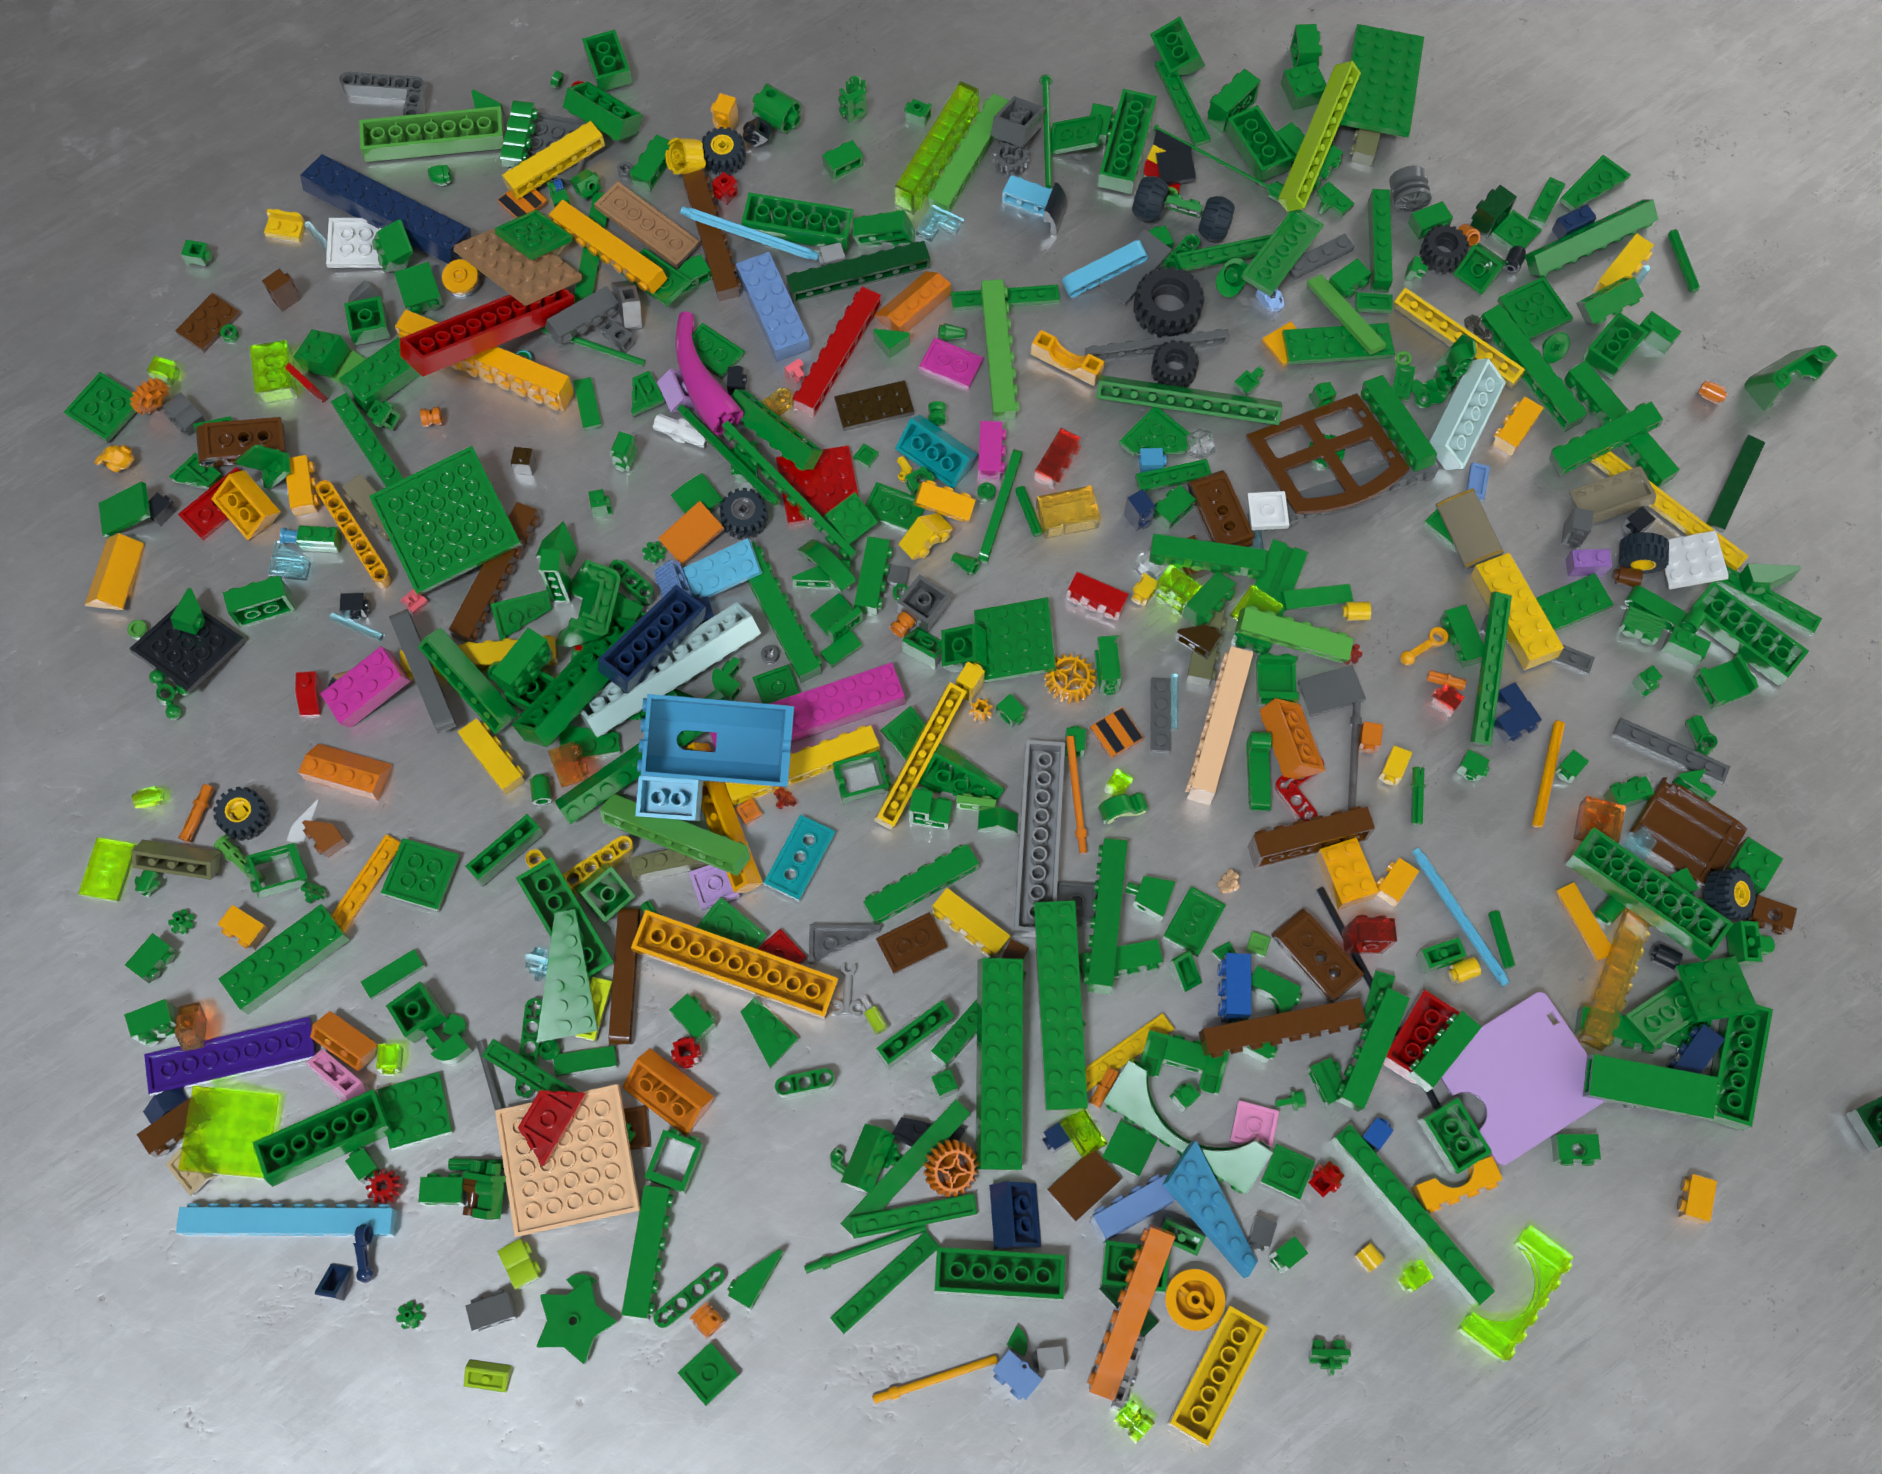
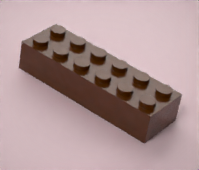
M1355 806L1347 812L1335 811L1327 817L1319 815L1313 817L1311 821L1304 822V820H1299L1291 826L1279 825L1274 827V830L1267 832L1265 829L1259 830L1254 833L1255 835H1253L1247 847L1254 868H1259L1318 853L1319 849L1356 837L1358 842L1366 841L1374 831L1375 826L1368 806L1363 808Z

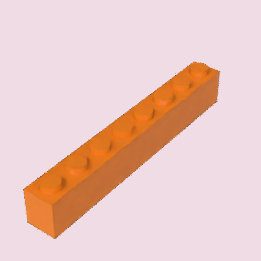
M1149 1224L1148 1229H1143L1140 1240L1143 1241L1140 1249L1136 1248L1132 1261H1135L1133 1269H1128L1125 1277L1127 1282L1125 1290L1121 1289L1117 1302H1120L1117 1310H1113L1109 1322L1112 1323L1110 1331L1106 1330L1102 1339L1104 1347L1102 1352H1097L1094 1361L1097 1364L1095 1371H1091L1087 1379L1089 1392L1111 1401L1115 1400L1174 1242V1233Z

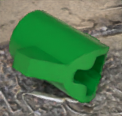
M143 870L141 876H136L134 880L135 891L149 897L152 891L160 885V882L157 881L159 874L154 871Z

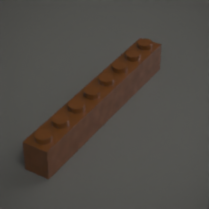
M703 169L682 174L690 207L714 216L719 215L717 204L713 205L712 202L715 201L713 191L708 189V186H710L708 175H704ZM695 221L707 264L711 270L718 300L724 301L740 297L739 289H742L740 279L735 277V274H737L735 263L731 264L730 259H733L731 250L726 248L728 244L726 234H722V229Z
M516 502L508 518L522 545L482 565L448 629L453 638L463 642H475V640L480 638L481 629L490 618V604L498 602L501 591L503 592L507 586L509 576L513 575L515 571V564L523 556L525 545L531 541L534 528H537L540 524V516L537 509Z
M1360 998L1205 1028L1198 1033L1204 1056L1211 1055V1058H1218L1224 1056V1052L1230 1051L1231 1055L1241 1053L1243 1048L1250 1047L1252 1051L1263 1048V1044L1270 1043V1047L1283 1044V1040L1289 1039L1290 1043L1302 1040L1303 1036L1309 1035V1039L1322 1036L1321 1033L1328 1032L1329 1035L1340 1033L1342 1028H1348V1031L1356 1030L1366 1020Z

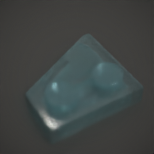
M276 541L268 575L270 577L280 576L284 579L307 581L311 567L310 561L303 556H299L292 549H288L281 542Z

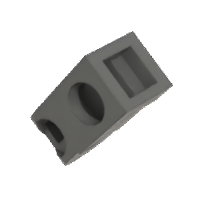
M608 320L599 329L600 334L607 341L617 346L621 352L627 353L636 344L632 332L613 320Z

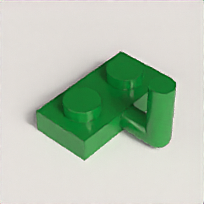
M1327 182L1316 193V196L1321 200L1318 209L1320 214H1324L1331 208L1342 217L1354 206V202L1330 182Z

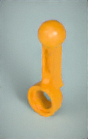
M1441 627L1433 628L1428 634V640L1411 651L1406 650L1401 653V663L1406 666L1412 665L1415 662V658L1424 652L1435 648V646H1443L1448 640V633ZM1433 635L1440 636L1442 641H1436Z

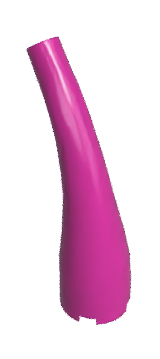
M684 311L678 316L675 334L679 369L689 397L698 414L716 436L723 435L722 425L727 420L731 425L734 422L738 425L744 412L727 391L714 379L698 357L692 340L695 318L692 313Z

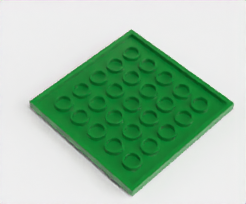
M473 446L369 495L418 596L522 545Z

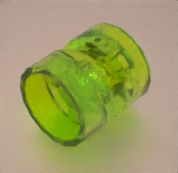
M1132 1400L1114 1419V1422L1121 1429H1127V1435L1137 1443L1155 1422L1147 1414H1142L1141 1407Z

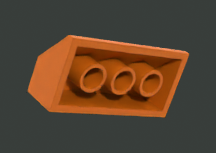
M925 271L880 309L874 317L889 330L908 332L951 296V283L938 272Z
M1275 698L1259 710L1266 731L1271 732V744L1274 749V755L1278 760L1280 771L1284 777L1299 779L1325 771L1300 704Z
M318 743L305 755L298 773L306 781L378 801L392 764Z
M651 1048L636 1059L622 1086L624 1090L686 1137L707 1112L714 1099L713 1095Z

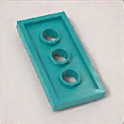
M800 815L763 882L764 885L800 902L836 832ZM810 836L815 841L812 845H805L803 840ZM799 853L805 855V860L800 863L794 860L795 855ZM788 871H794L796 877L788 880L785 874Z

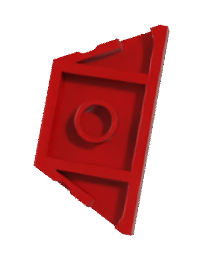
M544 1090L538 1092L518 1129L522 1136L526 1138L528 1146L535 1153L541 1166L547 1164L584 1101L586 1093Z

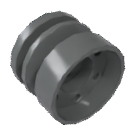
M1415 165L1406 166L1395 171L1390 176L1389 183L1396 210L1404 213L1415 212L1423 209L1431 202L1432 196L1425 168Z

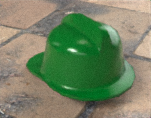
M1240 258L1230 259L1217 274L1215 284L1219 293L1224 297H1234L1246 283V281L1240 278L1248 266L1244 260Z

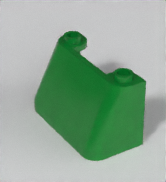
M1826 345L1792 351L1750 376L1745 382V389L1761 409L1766 411L1772 407L1773 401L1779 393L1789 386L1791 374L1795 373L1799 379L1810 377L1811 381L1814 382L1824 374L1838 355Z
M587 559L573 576L570 585L572 595L582 599L578 619L571 618L567 628L559 632L556 640L557 645L569 648L601 639L607 634L620 584V575L616 570Z

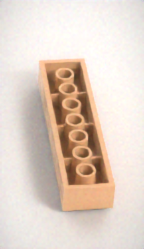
M1231 646L1229 653H1224L1215 689L1211 697L1210 707L1206 715L1205 725L1195 754L1196 757L1190 772L1191 775L1185 792L1189 793L1188 800L1209 806L1211 804L1254 652Z

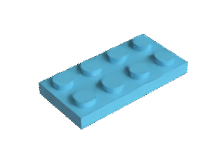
M748 538L682 568L693 598L707 596L710 598L762 574L751 540Z

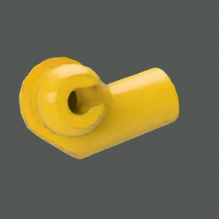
M901 456L896 461L901 467L898 479L901 482H905V476L912 473L913 468L906 458Z

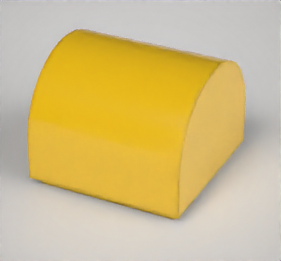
M1371 1242L1354 1256L1368 1273L1385 1260Z

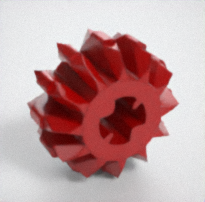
M383 1168L381 1174L377 1171L374 1172V1179L370 1177L367 1179L371 1185H367L365 1189L370 1191L367 1197L370 1199L374 1198L373 1203L378 1204L381 1201V1204H387L388 1200L393 1203L395 1202L394 1195L401 1196L397 1189L403 1188V1184L398 1183L401 1177L399 1175L395 1176V1171L390 1170L387 1172V1169ZM382 1184L388 1186L386 1190L381 1189Z

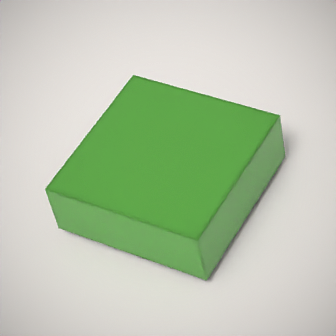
M1252 931L1245 951L1265 957L1271 937Z

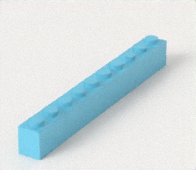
M189 1203L187 1207H179L176 1233L182 1236H355V1230L358 1226L369 1223L373 1227V1237H395L397 1210L387 1204H379L378 1208H370V1205L357 1204L356 1208H348L349 1205L336 1204L335 1208H327L326 1204H314V1208H306L305 1204H293V1208H285L284 1204H272V1208L264 1207V1204H251L250 1207H243V1204H229V1207H221L222 1204L211 1203L208 1204V1207H200V1204Z

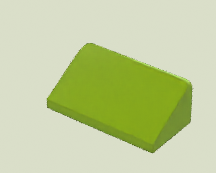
M470 1359L465 1366L464 1387L506 1393L511 1365Z

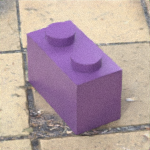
M1610 549L1572 550L1565 559L1568 577L1589 576L1594 573L1597 576H1603L1612 567Z

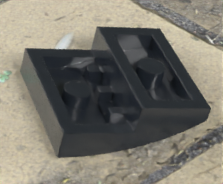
M1057 182L1054 183L1044 210V222L1051 223L1050 234L1054 235L1058 234L1067 209L1066 195Z

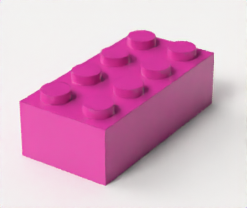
M380 646L320 694L339 724L352 728L411 680L392 651Z

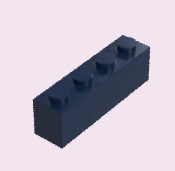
M1705 1024L1695 1025L1688 1032L1690 1037L1686 1042H1682L1676 1050L1678 1054L1674 1059L1671 1058L1667 1062L1666 1068L1698 1074L1702 1073L1725 1040Z

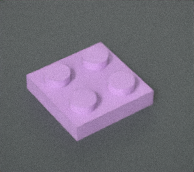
M707 865L689 872L701 910L713 907L720 897L726 902L740 897L739 893L733 892L726 871Z

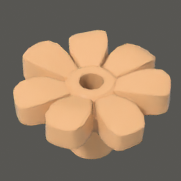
M1229 869L1226 874L1222 875V880L1217 883L1221 893H1231L1233 890L1237 891L1240 885L1237 881L1239 874Z

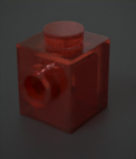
M1445 684L1442 689L1437 688L1431 696L1434 700L1430 705L1450 718L1465 697L1459 694L1454 687Z

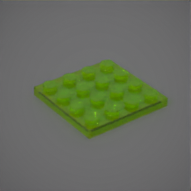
M193 1085L178 1171L264 1179L252 1142L274 1133L280 1095Z

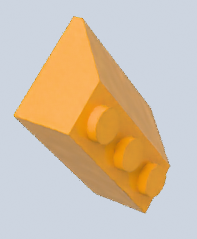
M245 470L229 474L211 498L247 541L269 527L281 512Z

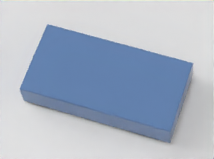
M1472 462L1466 490L1474 488L1479 501H1483L1485 499L1490 466Z

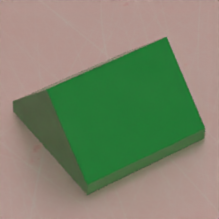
M916 627L903 638L902 651L936 669L942 659L941 639Z

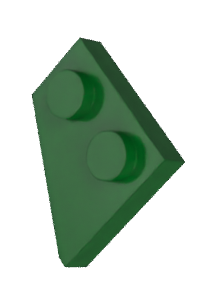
M195 452L169 478L176 483L209 489L222 479L223 476L214 467L200 466L198 464V454Z

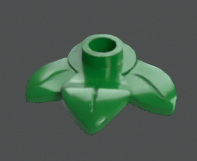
M1415 379L1411 391L1415 395V404L1420 408H1429L1432 404H1441L1448 395L1445 391H1438L1436 379H1430L1424 383Z

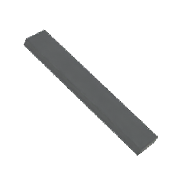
M1486 614L1479 631L1486 634L1488 614ZM1563 645L1564 649L1559 657L1551 660L1588 675L1595 657Z
M1623 718L1618 720L1612 734L1615 738L1689 771L1706 769L1703 777L1721 785L1725 782L1731 767Z

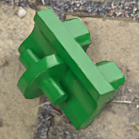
M1313 1340L1308 1358L1309 1364H1320V1369H1327L1328 1375L1334 1376L1335 1369L1342 1370V1364H1348L1351 1350L1346 1348L1344 1340H1334L1332 1342V1349H1325L1323 1340Z

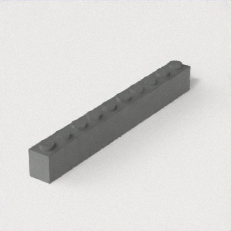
M1436 461L1434 465L1416 472L1409 466V472L1397 483L1374 498L1380 497L1389 491L1396 492L1401 487L1414 486L1423 480H1432L1439 469ZM1386 463L1352 474L1351 476L1358 486H1362L1383 473L1390 465ZM1337 479L1299 491L1303 498L1324 497L1345 492ZM1286 500L1289 525H1293L1302 519H1312L1315 515L1321 514H1295Z

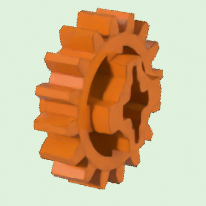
M155 377L152 380L149 378L147 383L143 381L142 385L136 387L137 391L132 392L134 396L130 398L132 401L130 405L138 414L144 415L146 412L151 414L152 410L157 411V407H162L163 401H167L165 396L169 395V387L161 379L159 380Z

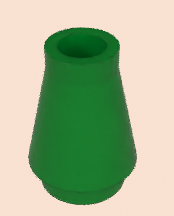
M944 323L939 325L938 338L943 339V341L964 339L965 328Z
M955 552L951 558V562L967 575H975L980 567V562L974 557Z

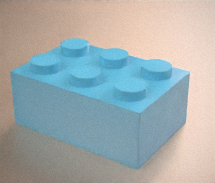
M639 776L635 816L700 821L703 781Z

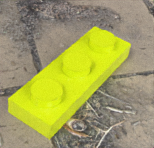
M592 977L590 986L598 1031L578 1034L575 1037L596 1042L611 993L612 981Z

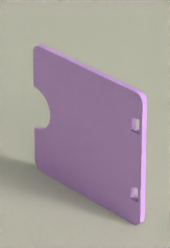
M1543 992L1535 993L1482 1026L1441 1078L1451 1096L1458 1093H1470L1482 1101L1486 1110V1118L1479 1132L1491 1149V1156L1499 1165L1510 1163L1605 1102L1603 1100L1583 1097L1584 1070L1586 1069L1588 1054L1548 996ZM1549 1013H1552L1558 1021L1554 1026L1547 1017Z

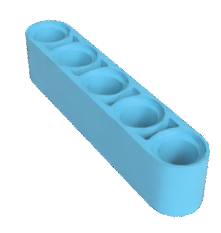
M1137 240L1065 276L1061 282L1070 298L1076 297L1145 262L1148 259V255L1141 241Z

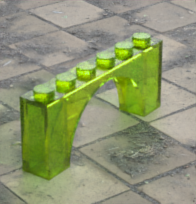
M1531 1225L1524 1228L1514 1243V1246L1523 1253L1529 1262L1534 1277L1533 1297L1526 1310L1510 1321H1493L1483 1318L1475 1312H1470L1456 1330L1498 1363L1509 1362L1515 1354L1513 1349L1517 1343L1521 1344L1527 1336V1333H1525L1528 1326L1532 1327L1537 1321V1312L1540 1308L1544 1309L1550 1300L1548 1298L1551 1291L1555 1292L1561 1284L1560 1277L1562 1274H1567L1572 1267L1570 1262L1573 1256Z

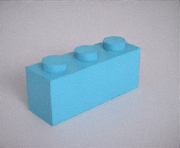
M1011 175L1003 190L1002 202L1044 217V210L1052 189Z

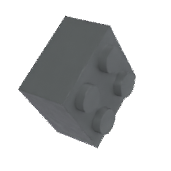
M919 574L897 601V612L900 613L902 611L909 614L915 620L917 626L928 632L950 605V594Z

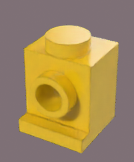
M1143 572L1140 582L1138 581L1132 589L1134 592L1131 597L1132 601L1145 607L1158 590L1159 582Z

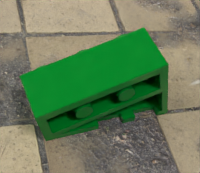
M905 210L869 216L864 215L853 220V238L858 246L881 247V244H892V247H896L898 244L908 245L915 242V228Z

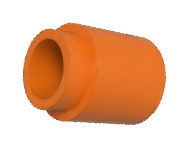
M1469 224L1459 226L1457 230L1461 229L1463 231L1462 234H1466V240L1469 241L1468 246L1479 243L1481 236L1477 229Z
M1704 380L1697 394L1701 395L1703 399L1718 404L1719 402L1723 403L1728 393L1725 392V387L1712 381L1707 382Z

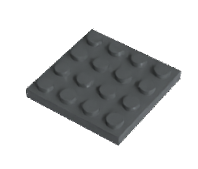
M539 113L538 119H535L534 122L535 133L531 136L532 147L527 152L529 158L586 123L580 120ZM586 158L550 180L560 178L562 183L571 184L569 179L581 173Z

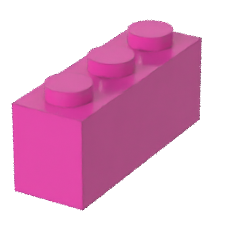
M980 422L978 479L1000 480V473H1004L1005 462H1001V457H1005V445H1002V440H1006V429H1002L1003 422Z

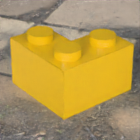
M939 513L920 516L898 545L912 560L923 559L929 554V549L932 545L944 543L948 540L953 528Z

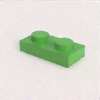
M971 794L957 795L956 809L982 811L996 807V800L990 796L978 798L973 797Z

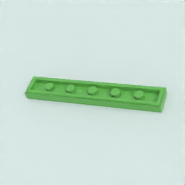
M1322 274L1307 280L1306 285L1370 355L1385 349L1386 343Z

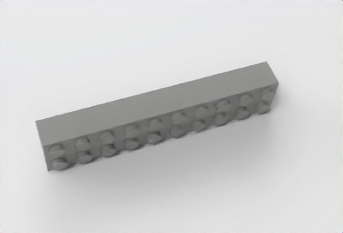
M1026 740L1013 936L1035 938L1034 902L1057 901L1065 742Z

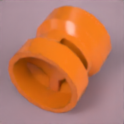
M439 406L433 407L432 410L420 409L423 427H429L431 424H443Z
M901 611L897 616V620L893 621L889 628L895 635L904 638L908 634L907 630L912 628L916 622L909 614Z

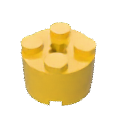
M673 138L669 141L668 145L670 147L669 150H666L665 159L667 167L674 172L673 174H687L705 167L706 161L702 148L703 144L700 140L694 138Z

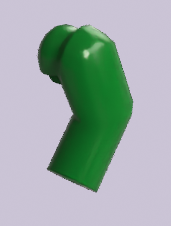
M836 1147L830 1153L831 1168L843 1176L847 1168L843 1159L844 1152L841 1148Z

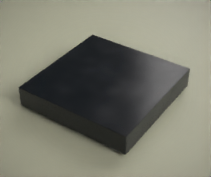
M1191 148L1156 153L1159 178L1164 180L1167 185L1196 182Z

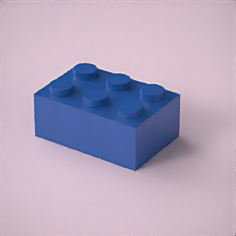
M1226 953L1217 967V975L1221 976L1220 984L1217 987V995L1221 996L1217 1014L1221 1016V1022L1230 1023L1232 1019L1237 1022L1245 1021L1251 1016V954Z

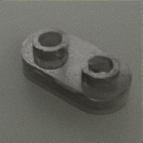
M1471 314L1464 319V325L1468 331L1487 344L1493 342L1492 331L1482 323L1479 316Z

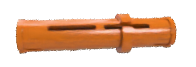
M202 784L197 798L192 802L194 805L178 839L191 843L205 809L209 807L208 803L215 788Z

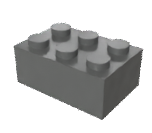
M1013 96L994 116L990 136L995 137L999 141L1012 143L1013 146L1023 147L1042 127L1046 107Z

